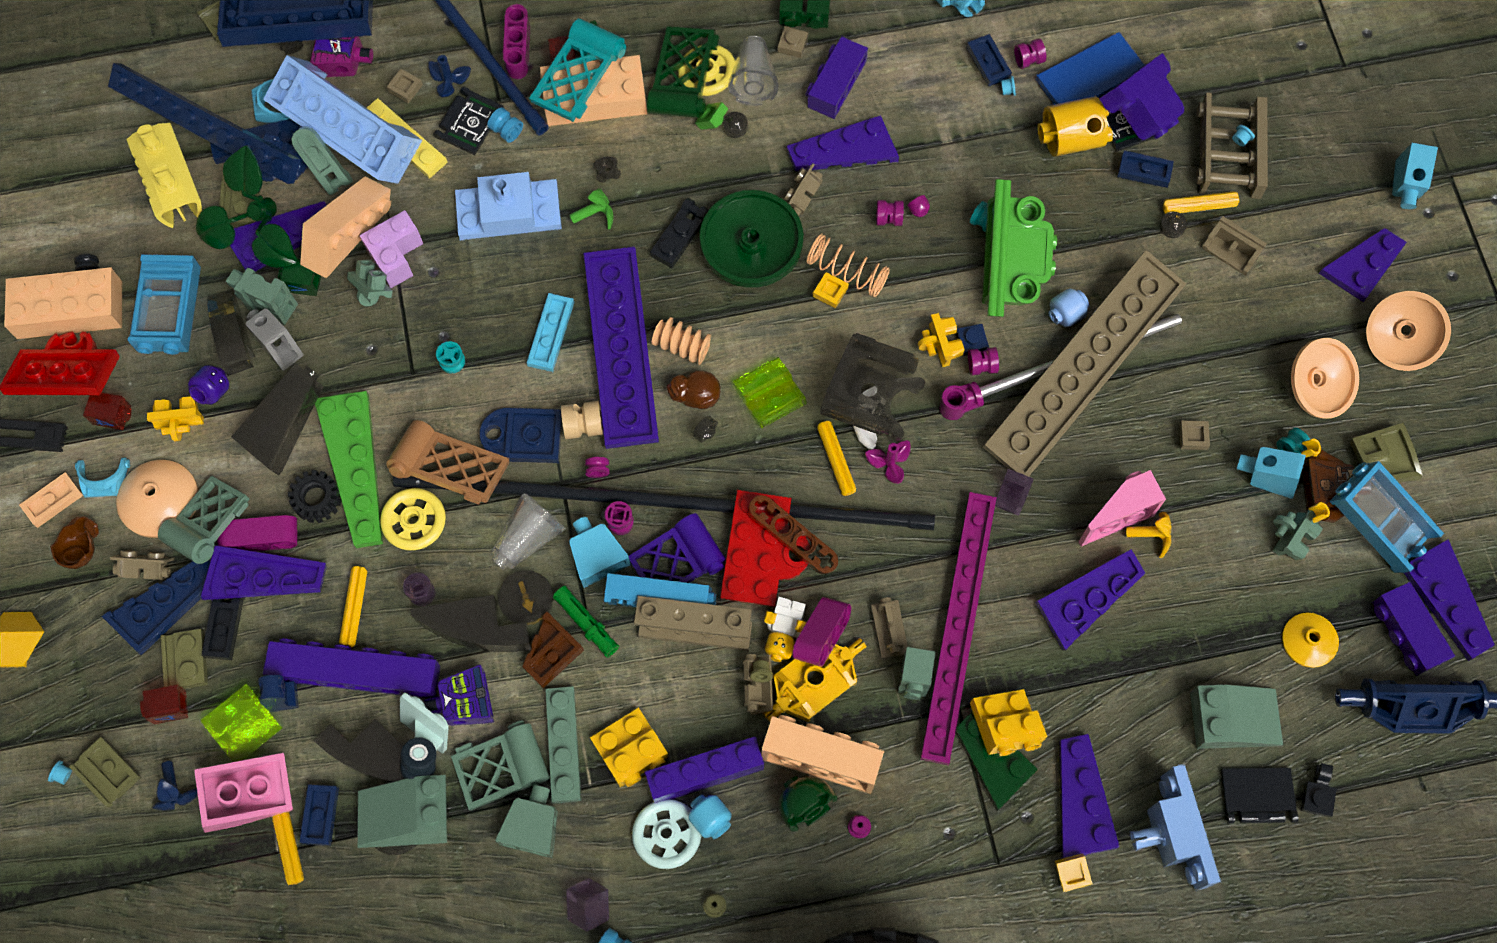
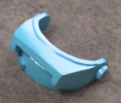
M274 79L268 80L252 90L256 121L274 123L290 119L283 113L273 112L265 107V100L263 99Z
M121 458L119 467L113 475L104 480L90 481L85 476L84 461L78 460L75 463L80 488L85 498L117 496L120 486L126 477L127 470L130 468V460Z

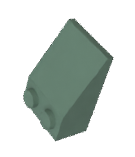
M1236 685L1197 686L1190 693L1197 749L1283 745L1276 689Z
M446 775L415 776L414 779H404L358 791V848L447 843Z

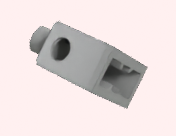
M254 309L248 313L245 325L282 371L304 356L287 329L268 309L261 311ZM280 338L281 344L275 347L273 342Z

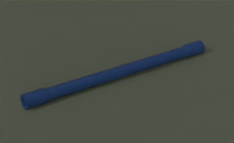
M434 0L524 115L525 120L537 135L546 133L549 125L528 102L450 0Z

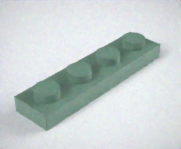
M572 686L546 689L552 803L582 801L575 688Z

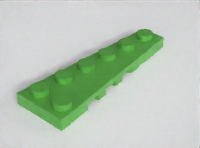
M367 391L316 398L314 401L353 544L356 548L383 544L369 394Z

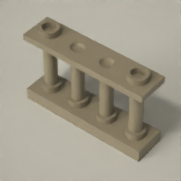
M1206 93L1203 102H1199L1197 106V117L1200 118V168H1198L1196 173V184H1200L1199 194H1205L1210 182L1247 185V188H1250V198L1261 199L1268 187L1267 97H1257L1253 106H1249L1247 109L1211 106L1212 93ZM1211 116L1242 118L1251 122V128L1249 129L1255 135L1252 141L1247 142L1251 144V150L1248 153L1211 150V138L1233 140L1232 136L1237 132L1235 129L1211 128ZM1211 160L1247 163V166H1250V173L1248 175L1211 172Z
M638 596L634 625H639V638L749 651L752 631V609Z

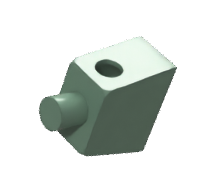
M533 785L529 801L515 798L495 842L500 846L552 858L558 811L555 807L546 805L550 789Z

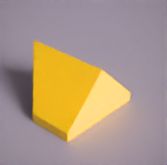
M3 612L0 616V668L26 667L28 658L45 632L32 612Z

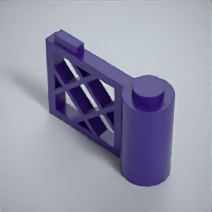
M697 513L686 516L674 528L628 556L639 577L647 578L644 574L646 573L651 574V579H654L656 575L669 578V581L675 579L679 580L677 582L690 583L706 573L710 575L718 573L724 568L723 563L726 560ZM674 537L678 544L675 555L661 553L663 543ZM681 550L686 558L680 557ZM645 554L655 556L652 570L641 568L636 560ZM660 557L674 560L670 574L656 571ZM678 561L690 563L694 570L685 577L675 575Z

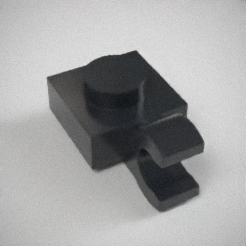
M1325 763L1316 765L1314 783L1308 781L1304 785L1301 811L1329 818L1333 817L1337 788L1328 786L1333 773V765Z

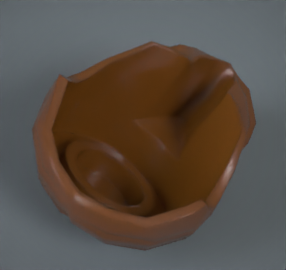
M695 371L687 376H675L667 385L672 401L702 410L713 407L719 400L721 393L719 380L707 371Z
M78 516L72 519L69 525L64 526L54 544L50 546L55 562L68 569H78L87 565L95 552L93 539L99 534L97 523L88 516Z

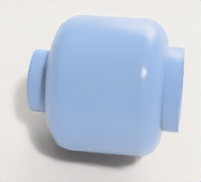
M1072 288L1066 289L1051 299L1049 316L1055 324L1071 327L1087 316L1089 301L1082 291H1076Z

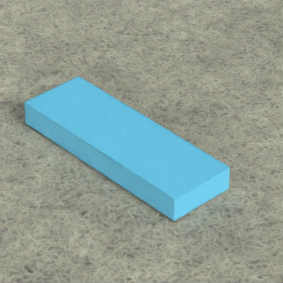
M548 293L528 356V367L553 372L574 305L573 298Z

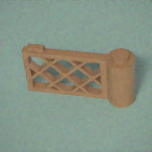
M414 420L394 449L386 465L389 472L396 478L413 476L464 495L465 500L479 505L481 501L484 503L488 502L509 464V458L435 432L427 423ZM439 442L448 445L450 450L436 454L434 448ZM470 453L475 459L461 463L458 455ZM454 457L457 465L447 468L442 467L440 460ZM491 461L500 464L498 469L486 472L483 464ZM433 462L436 463L438 468L437 471L430 473L421 470L424 465ZM478 466L482 474L468 478L465 469ZM460 471L463 477L462 480L453 482L448 480L446 475ZM485 480L487 488L484 493L473 489L471 484Z

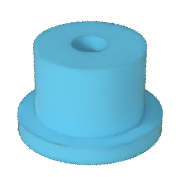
M1011 76V79L1001 80L1003 95L1013 94V96H1016L1014 76Z
M1238 125L1236 128L1237 132L1232 136L1233 141L1242 147L1248 141H1252L1255 138L1254 133L1243 125Z
M59 760L51 770L48 781H56L64 785L69 779L72 770L64 766L63 761Z

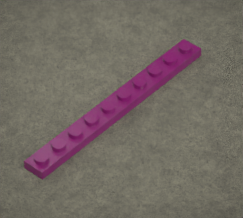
M972 492L968 495L920 760L948 766L950 764L997 497Z

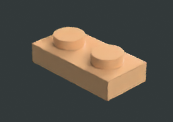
M65 472L19 506L32 524L39 528L81 498L83 494Z

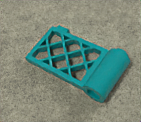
M581 18L575 20L570 28L569 38L529 97L530 102L574 122L575 118L580 119L587 109L586 101L612 61L621 59L626 52L624 38ZM571 48L580 52V58L567 61L566 56ZM596 59L602 62L599 68L588 71L586 62ZM580 64L584 65V73L571 76L570 67ZM567 70V78L554 81L553 76L556 71ZM588 79V85L585 89L575 91L573 82ZM567 84L571 85V93L558 96L557 87ZM553 89L555 98L548 100L539 98L543 91ZM571 99L575 100L576 104L570 112L561 108V102Z

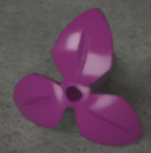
M909 440L901 441L897 444L891 443L888 446L887 455L880 449H871L865 452V456L868 462L876 468L887 465L885 477L890 482L899 484L904 479V470L896 465V462L907 460L911 444Z

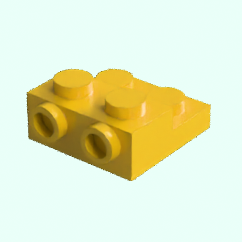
M1024 689L973 698L970 702L988 755L999 753L1000 756H1006L1018 749L1024 748L1025 751H1033L1042 746L1041 743L1047 738L1038 710L1032 711Z
M639 707L590 737L620 788L625 784L627 787L636 784L642 779L641 774L649 769L652 770L666 764L665 759L669 757L668 752Z

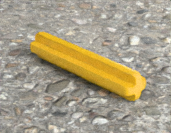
M1234 191L1165 199L1163 211L1164 214L1168 215L1236 207L1239 203V195Z
M831 421L821 422L818 424V432L843 496L852 495L856 492V486Z
M353 566L351 568L339 639L340 645L354 647L356 644L367 577L366 568L361 566Z
M286 812L274 815L272 819L286 882L288 885L301 883L304 880L290 814Z

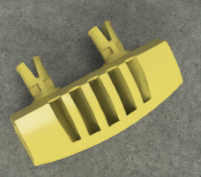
M171 123L140 126L137 132H134L126 140L132 156L136 159L135 164L139 168L140 176L143 178L142 183L147 188L145 191L150 197L149 201L155 217L164 225L173 228V210L176 208L183 221H186L182 208L186 204H188L195 216L198 217L202 212L201 201Z

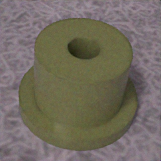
M765 660L755 661L753 663V671L750 673L751 680L755 682L770 681L773 678V673L770 671V663Z
M710 894L703 902L704 912L711 918L722 916L726 910L725 899L719 894ZM717 903V907H712V904Z

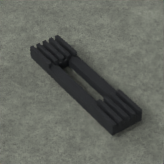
M0 419V429L35 431L34 439L0 437V446L63 452V441H65L64 436L67 434L65 431L68 430V427L60 423Z

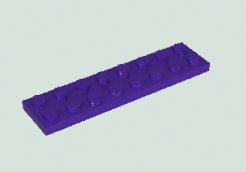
M635 247L584 253L605 447L610 449L658 443L659 437Z

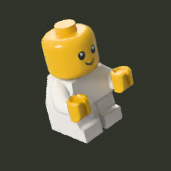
M778 597L775 612L766 611L763 621L767 623L771 633L767 638L765 652L767 655H771V660L781 662L782 660H788L792 656L795 645L794 638H798L807 623L802 621L806 604Z

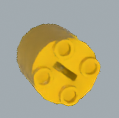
M1096 96L1046 106L1043 111V123L1038 124L1039 140L1042 144H1047L1051 155L1054 157L1104 147L1107 142H1111L1113 139L1112 130L1108 126L1106 116H1109V111L1105 109Z

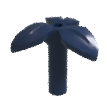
M445 55L438 56L437 62L429 61V72L432 78L436 81H444L437 86V94L440 97L452 95L455 91L452 83L463 84L469 77L471 68L469 66H462L456 68L451 73Z
M166 761L161 764L164 779H160L157 787V797L161 802L153 804V809L162 811L174 810L175 804L183 806L198 797L197 788L183 794L179 792L172 761Z

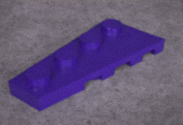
M881 115L787 145V153L795 172L799 171L802 167L806 169L812 163L815 164L812 170L828 169V166L833 165L849 167L854 163L866 162L867 165L877 164V161L889 160V163L899 161V155Z
M325 201L273 216L272 220L267 222V224L281 226L288 234L293 250L302 246L303 223L327 206ZM262 221L234 228L235 239L231 248L245 271L247 268H250L256 272L266 266L257 259L252 249L253 241L258 238L255 232Z
M1449 539L1409 562L1414 569L1411 572L1403 573L1468 661L1495 645Z
M215 545L201 598L202 600L321 592L327 566L324 562Z
M1131 549L1036 601V605L1061 649L1065 651L1093 622L1103 615L1118 598L1145 574V571Z
M1089 734L1060 740L1061 859L1082 853L1086 856L1118 849L1120 846Z

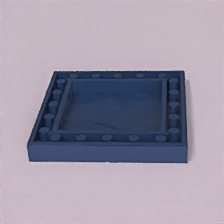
M220 0L217 35L222 47L293 42L296 40L306 41L371 36L373 0Z

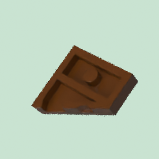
M548 612L542 617L543 623L539 633L535 635L532 642V650L527 654L522 666L542 688L547 686L584 651L583 647Z

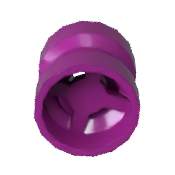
M1040 38L1032 40L1029 44L1020 43L1014 46L1015 60L1020 69L1027 68L1032 63L1038 65L1046 62V49Z
M877 200L876 226H884L887 223H892L894 226H902L904 202L902 200H895L893 203H888L886 200Z
M996 347L986 348L985 351H979L978 349L968 350V366L971 376L980 375L986 371L989 374L999 372V357Z
M616 501L606 508L605 519L609 530L613 534L625 535L632 530L634 518L632 510L627 503Z

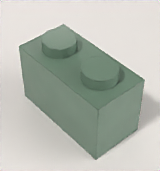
M911 647L906 648L902 660L898 693H903L905 698L913 700L926 697L931 685L935 651Z

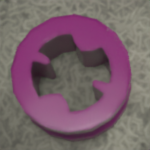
M605 457L586 459L585 466L588 467L585 470L586 476L592 478L608 476L610 470L606 466L609 465V459Z

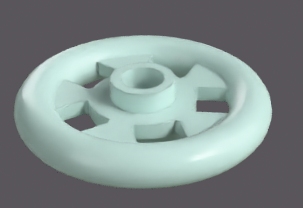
M668 799L657 803L652 802L641 810L633 824L632 841L636 852L643 861L656 868L672 869L685 864L694 856L699 847L701 835L688 819L689 813L692 810L690 807L680 801ZM669 811L670 819L658 821L656 813ZM681 818H684L689 826L683 832H681L679 825L676 823ZM645 825L654 826L652 838L644 837ZM669 828L672 831V835L669 838H663L661 836L663 829ZM682 839L687 845L678 854L673 847ZM655 844L666 849L663 857L651 852Z

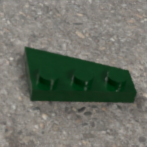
M973 711L956 727L955 732L998 811L1038 769L1019 750L1006 756H1000L999 753L988 755Z

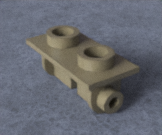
M814 163L806 169L802 167L793 179L796 181L794 187H790L782 197L783 200L792 206L798 216L804 214L812 200L804 193L806 192L810 196H814L823 182L821 179L823 175L820 172L811 171L815 165Z
M120 550V554L110 557V560H117V564L113 565V574L118 575L119 578H140V568L144 569L143 579L164 580L171 575V568L167 567V562L173 561L175 557H165V552H147L146 556L138 555L137 550Z
M891 598L880 599V603L871 604L881 658L904 655L908 645L898 600L891 601Z
M755 654L745 655V660H743L744 680L750 681V685H744V706L747 707V712H751V715L773 711L772 679L768 682H755L750 678L755 661H768L771 671V655L757 658Z

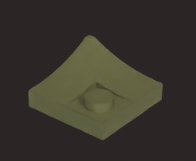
M1404 423L1351 439L1350 444L1360 464L1363 462L1372 463L1379 461L1398 483L1420 480L1422 478L1419 460ZM1370 482L1372 489H1376V487Z

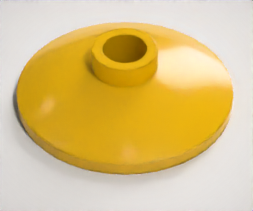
M1315 613L1298 614L1286 623L1282 632V644L1286 653L1294 662L1304 667L1316 668L1324 666L1335 657L1338 651L1339 638L1336 629L1321 615ZM1310 633L1317 636V642L1311 641L1309 638Z

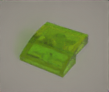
M779 357L733 381L737 392L761 429L807 404L806 397L794 383L790 371Z
M247 683L200 720L233 762L243 761L283 728L274 716L260 704L259 697Z

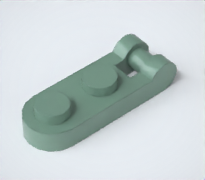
M301 127L293 134V147L329 195L338 192V188L342 185L347 186L353 182L351 175L341 166L313 128ZM333 171L336 177L330 179L327 174Z

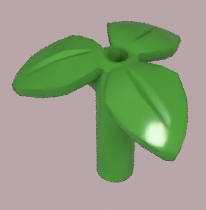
M599 188L588 196V199L594 203L570 214V218L575 224L601 211L607 217L608 230L611 229L613 224V210L609 205L607 196Z

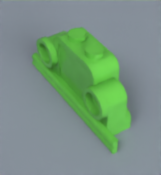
M996 179L994 196L988 200L982 304H988L987 316L1004 317V304L1021 306L1037 300L1041 292L1040 285L1046 283L1051 276H1054L1056 263L1055 260H1052L1053 250L1057 246V235L1054 234L1053 226L1049 222L1042 221L1045 215L1044 204L1040 199L1033 196L1025 198L1010 197L1011 180Z

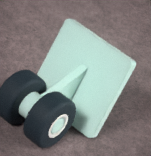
M404 692L400 696V721L415 732V738L408 740L401 749V775L404 779H414L415 776H433L436 769V751L444 753L447 750L449 726L440 714H433L426 709L424 703L419 698L411 697Z

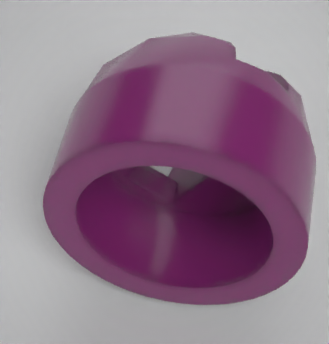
M925 195L915 198L907 205L911 213L917 217L925 216L930 208L929 201Z

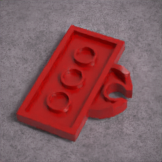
M73 331L60 336L55 333L48 340L44 349H23L19 351L0 384V391L3 395H100L120 356L116 349H98L90 332L82 331L78 343Z
M737 490L720 599L775 607L779 580H791L800 576L808 565L803 560L800 562L791 560L789 557L790 550L749 516L748 505L756 496L763 495L769 497L789 514L792 498ZM755 502L754 504L757 507L756 514L759 515L763 512L769 517L765 520L767 524L778 514L774 510L770 515L765 510L766 504L764 502L761 504ZM782 518L777 519L775 522L776 531L780 534L787 533L790 528L788 521ZM805 536L798 537L796 541L797 547L808 551L810 544Z

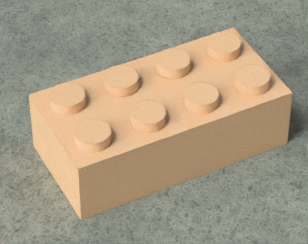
M640 55L622 57L612 61L586 101L587 109L580 119L575 118L574 122L545 109L548 125L554 126L647 114ZM599 60L586 62L588 71L599 68L602 62ZM583 64L569 68L571 76L585 72ZM550 66L540 67L541 79ZM567 70L556 71L553 76L554 81L567 78ZM588 79L573 82L575 91L585 89L588 85ZM570 84L556 88L558 96L572 92ZM553 89L543 91V100L555 98ZM574 99L560 104L562 109L570 112L576 103Z
M111 267L6 279L5 327L16 339L52 336L55 333L61 335L71 331L80 333L82 331L89 332L122 328V280Z
M779 715V718L772 716L762 747V758L764 761L865 793H872L884 751L879 750V745L869 741H862V744L853 742L850 736L835 732L834 735L824 733L822 727L814 724H807L806 727L795 724L796 720L789 716Z

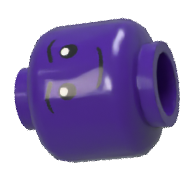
M211 365L201 367L188 382L189 394L197 403L208 405L216 403L229 389V380L226 373L221 368Z

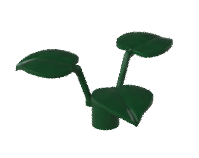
M248 145L243 146L226 160L223 166V176L230 189L233 191L242 190L243 197L255 201L248 205L246 213L228 219L226 210L221 206L215 205L205 208L197 218V234L202 241L212 248L225 249L231 246L235 239V230L231 223L250 217L255 221H262L255 232L258 238L252 243V249L257 259L271 267H286L298 262V259L286 231L277 224H267L276 214L277 206L271 198L255 195L262 188V173Z

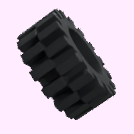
M312 470L311 475L307 471L303 472L304 477L300 479L297 476L295 478L297 483H291L289 486L292 492L288 491V497L291 499L288 500L289 504L304 521L307 519L308 522L314 523V520H316L318 523L323 522V517L329 520L332 518L329 514L331 512L336 514L338 511L336 506H341V500L339 499L341 496L337 484L330 475L327 476L323 471L319 474L317 470ZM313 488H321L325 492L323 501L315 506L308 505L305 502L307 492Z

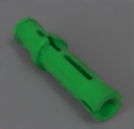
M567 586L559 588L554 593L553 599L561 605L566 613L583 630L585 638L588 641H592L606 658L612 656L619 649L618 647L620 646L604 630L605 626L603 623L597 622Z

